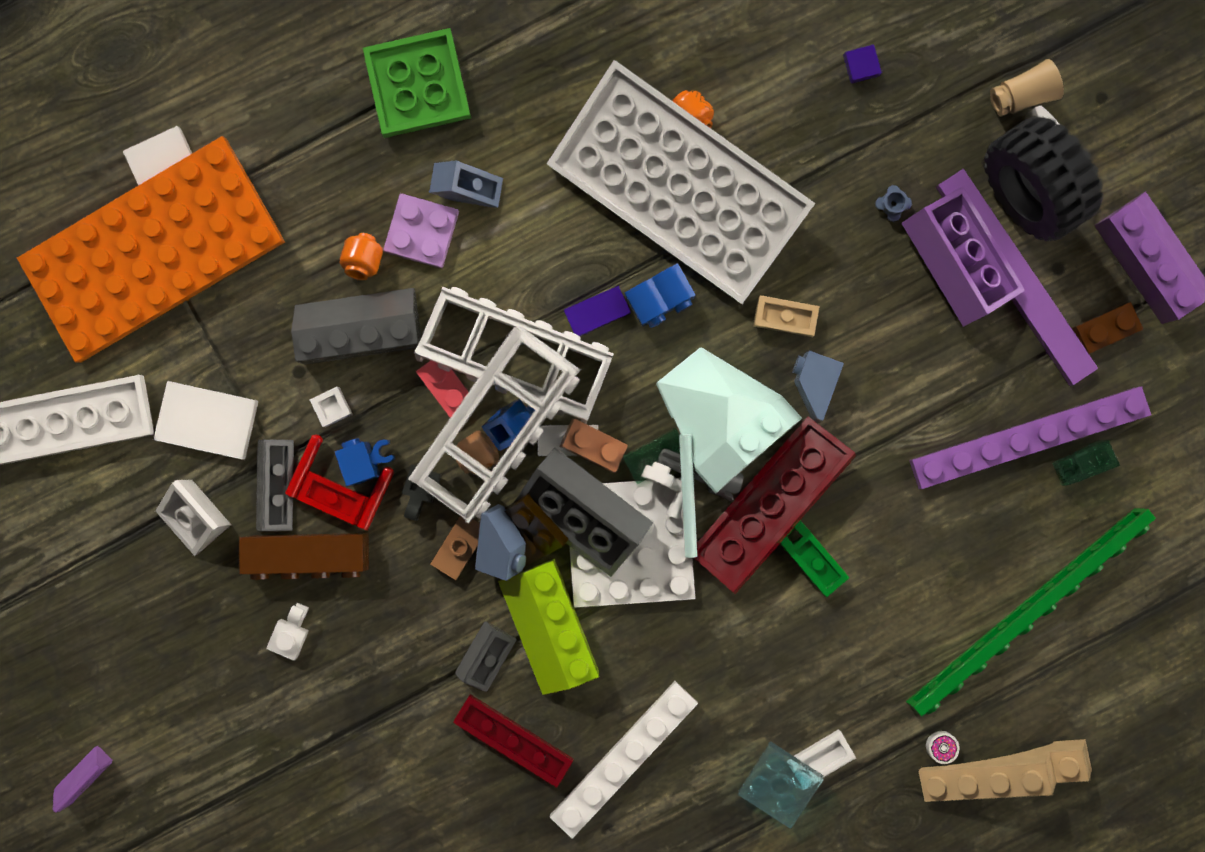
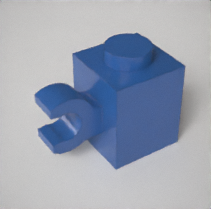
M519 398L499 409L482 428L496 448L501 451L513 443L535 412V409L529 405L525 407Z
M359 438L341 444L343 449L335 451V455L346 486H355L380 476L377 464L389 463L396 459L395 455L384 457L381 454L382 447L391 444L390 440L378 441L374 445L373 450L369 442H360Z

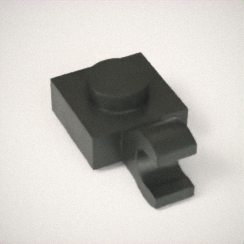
M411 465L402 494L410 496L404 517L418 521L423 501L432 503L434 496L416 483L408 480L417 467ZM431 471L429 477L439 484L442 474Z

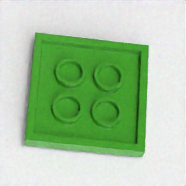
M451 28L363 48L381 133L384 138L471 118Z

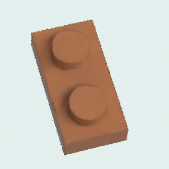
M572 419L559 447L612 473H616L628 445L577 419Z

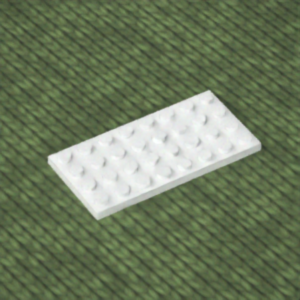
M615 60L547 162V165L741 304L746 300L815 205L812 200Z

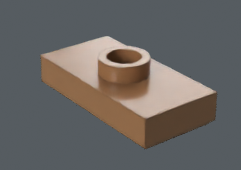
M461 516L430 564L455 580L458 579L478 547L480 530L479 521L473 519L467 523V520Z

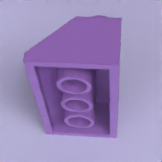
M963 187L926 206L902 222L903 227L963 327L991 313L1025 291Z
M1146 192L1094 225L1161 324L1179 320L1205 302L1204 275Z

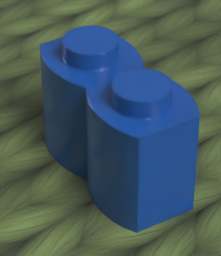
M679 264L669 267L625 292V297L641 326L643 327L648 324L650 328L666 320L664 315L675 309L678 314L693 305L691 300L696 296Z

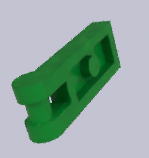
M800 520L788 535L796 530L801 537L792 543L786 536L780 545L825 597H828L850 577Z

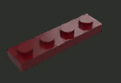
M471 694L453 721L457 726L555 787H558L573 762L572 757Z

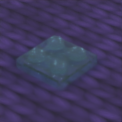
M770 741L739 789L738 795L792 829L822 783L824 775Z

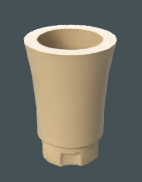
M1046 59L1032 69L990 90V99L993 108L1000 117L1008 113L1014 114L1038 104L1060 100L1064 94L1060 72L1052 60Z

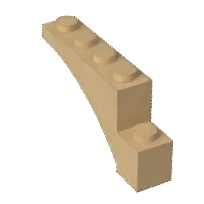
M1086 739L1054 741L1052 744L993 759L945 766L922 767L919 770L924 801L929 802L1053 795L1056 783L1089 781L1092 768Z

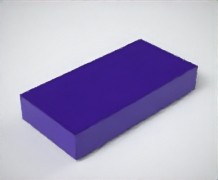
M619 285L564 309L573 333L579 337L631 314Z

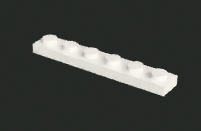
M674 681L550 814V818L573 839L698 704L697 701Z

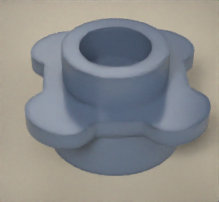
M893 185L887 189V193L883 197L876 200L875 206L878 210H883L887 214L889 221L895 222L900 219V214L904 210H908L912 206V201L898 186ZM891 201H895L896 206H892Z

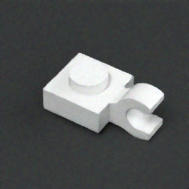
M297 603L296 606L293 605L287 621L283 619L277 621L266 649L291 660H296L309 630L301 627L309 607Z

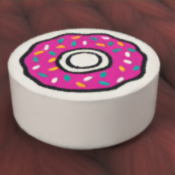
M937 731L932 733L927 739L926 750L929 756L936 762L948 764L957 758L959 743L950 733Z

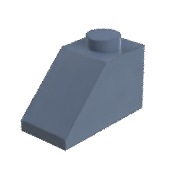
M457 160L434 163L429 193L456 202L497 208L499 206L503 178Z
M808 351L804 353L803 357L798 356L795 362L793 373L797 375L794 383L811 419L820 422L824 420L844 363Z
M498 504L481 513L475 569L507 581L520 573L525 567L526 556L524 554L526 543L512 519L505 513V508L502 505Z

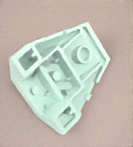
M702 347L656 383L671 418H674L680 435H692L693 467L715 494L802 419L783 396Z

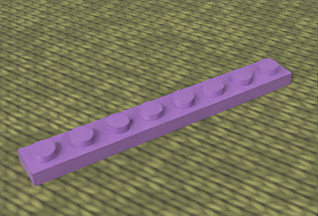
M1142 386L1135 387L909 461L918 488L924 489L1150 416L1151 412Z

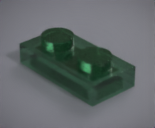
M676 428L623 455L622 458L637 484L646 480L641 477L645 466H653L654 462H658V457L663 449L680 454V434Z

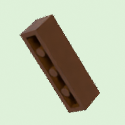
M369 533L239 537L240 574H250V580L269 579V574H280V579L299 578V573H311V578H329L330 572H342V578L360 577V572L369 570Z

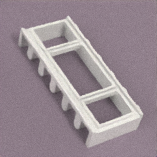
M442 287L428 324L414 352L417 361L422 362L424 358L438 363V367L444 371L450 372L451 369L466 374L468 380L476 382L487 366L471 361L488 318L513 328L521 326L532 335L559 345L557 353L564 358L568 349L602 362L585 405L563 396L558 400L562 406L556 413L557 415L563 416L566 413L581 419V422L587 424L614 354L609 352L608 347L593 342L591 345L580 341L581 338L572 332L564 331V333L552 330L553 327L544 321L536 320L534 323L524 319L525 316L516 310L508 309L506 312L496 308V304L490 300L480 298L478 301L468 297V293L462 289L451 287L450 290ZM448 302L479 314L462 356L430 344ZM553 364L551 365L542 388L510 375H505L540 401H543L553 387L560 369ZM495 381L493 383L495 390L507 394V391H509Z
M521 326L514 327L408 480L422 487L467 520V523L473 520L475 516L481 519V513L488 510L491 505L487 502L493 492L498 495L507 483L508 479L504 477L510 468L516 470L526 455L522 451L528 442L534 445L544 430L540 428L546 417L552 420L562 405L558 400L563 393L566 392L570 395L579 383L580 379L576 375L580 369ZM522 342L563 371L543 401H540L502 373ZM496 381L535 409V412L491 472L452 442ZM445 452L485 480L468 505L429 477V474Z

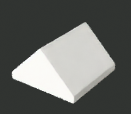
M176 480L173 482L156 509L157 514L194 556L199 554L231 526L229 521L193 480Z

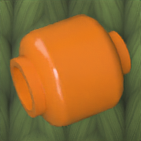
M359 233L358 236H350L345 240L340 256V265L347 276L357 280H367L368 277L377 274L383 249L376 242V238L370 234Z

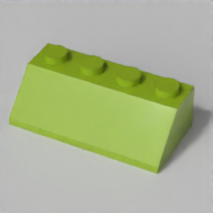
M555 559L524 570L507 581H498L542 695L571 689L599 677L598 667Z

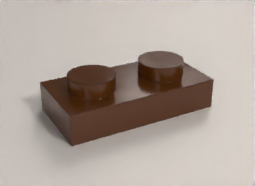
M1129 302L1073 327L1072 330L1088 354L1143 330V327L1132 303Z

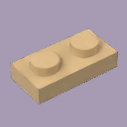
M760 295L758 297L753 327L813 337L815 335L820 306Z

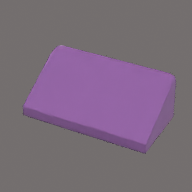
M94 747L56 786L53 795V810L56 813L72 805L112 764L113 760L100 747Z

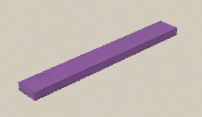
M964 169L960 170L939 184L936 189L942 197L962 187L965 189L1025 289L1024 292L1011 300L1069 386L1076 384L1097 370V365Z

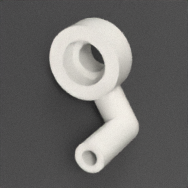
M654 462L653 466L646 465L641 477L676 491L666 515L678 519L683 508L681 480L669 474L671 468L663 464Z

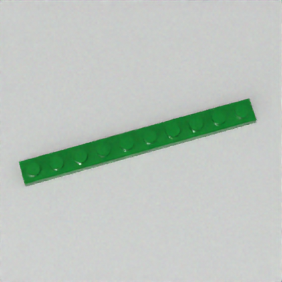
M1134 508L906 701L907 704L921 717L924 714L929 715L936 711L944 697L948 694L953 695L964 686L963 681L971 675H977L987 667L986 662L994 655L998 656L1007 651L1011 645L1010 642L1015 637L1028 633L1034 627L1033 622L1041 615L1046 616L1053 612L1057 607L1056 603L1060 599L1074 594L1080 588V582L1086 577H1092L1099 573L1104 567L1102 564L1110 557H1116L1124 552L1127 548L1125 544L1131 539L1144 535L1150 529L1149 524L1156 517L1149 509Z

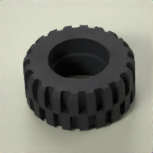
M1045 117L1027 118L993 141L985 154L984 162L986 164L984 168L985 173L989 177L987 179L989 186L995 192V198L997 201H1000L1003 206L1002 209L1006 214L1013 218L1012 221L1017 226H1021L1027 234L1034 235L1036 239L1056 241L1097 214L1103 200V192H1101L1103 185L1102 180L1098 178L1097 174L1099 171L1096 164L1092 163L1091 155L1087 149L1084 150L1079 144L1081 141L1075 135L1072 136L1065 126L1057 125L1055 120Z

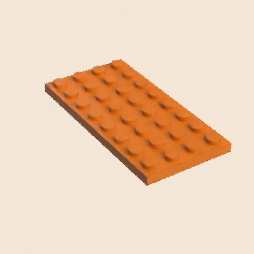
M221 136L17 257L73 360L81 363L285 243L228 140Z

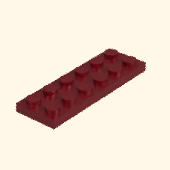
M808 416L697 542V557L694 558L736 594L856 457V453Z

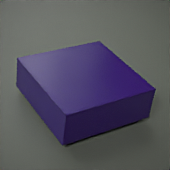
M874 44L846 51L843 55L851 84L879 77L882 73Z

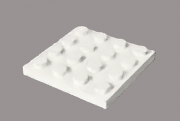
M649 480L602 483L650 519L653 524L639 545L611 577L570 546L574 608L695 599L693 559L685 557L683 508L678 519L666 515L676 491Z

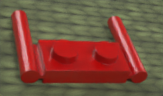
M312 435L285 494L368 531L394 475V470L391 467L383 468L369 498L309 471L323 442V438L320 435Z

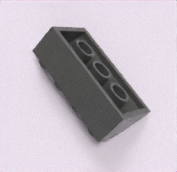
M415 288L295 305L291 330L295 361L307 365L417 348L422 336Z
M555 447L539 465L515 500L517 501L529 494L569 538L566 543L610 577L639 545L653 524L645 515Z

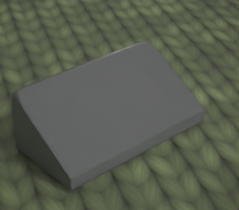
M485 621L455 672L462 682L487 692L517 639Z

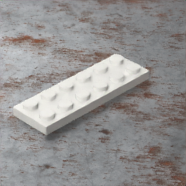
M143 375L0 402V465L155 435Z

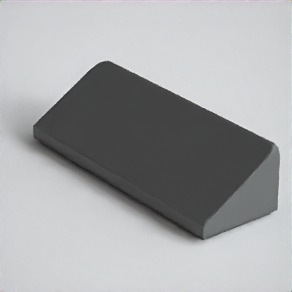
M258 440L256 529L258 531H291L293 528V497L286 495L285 492L293 477L294 440Z

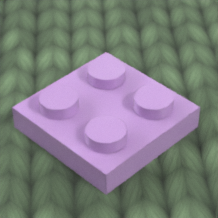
M400 193L383 251L443 269L458 218V209Z

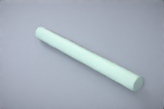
M682 434L679 435L685 557L694 558L697 557L692 435Z

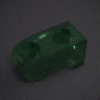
M1109 440L1095 441L1071 455L1054 461L1052 464L1062 486L1080 482L1121 466Z

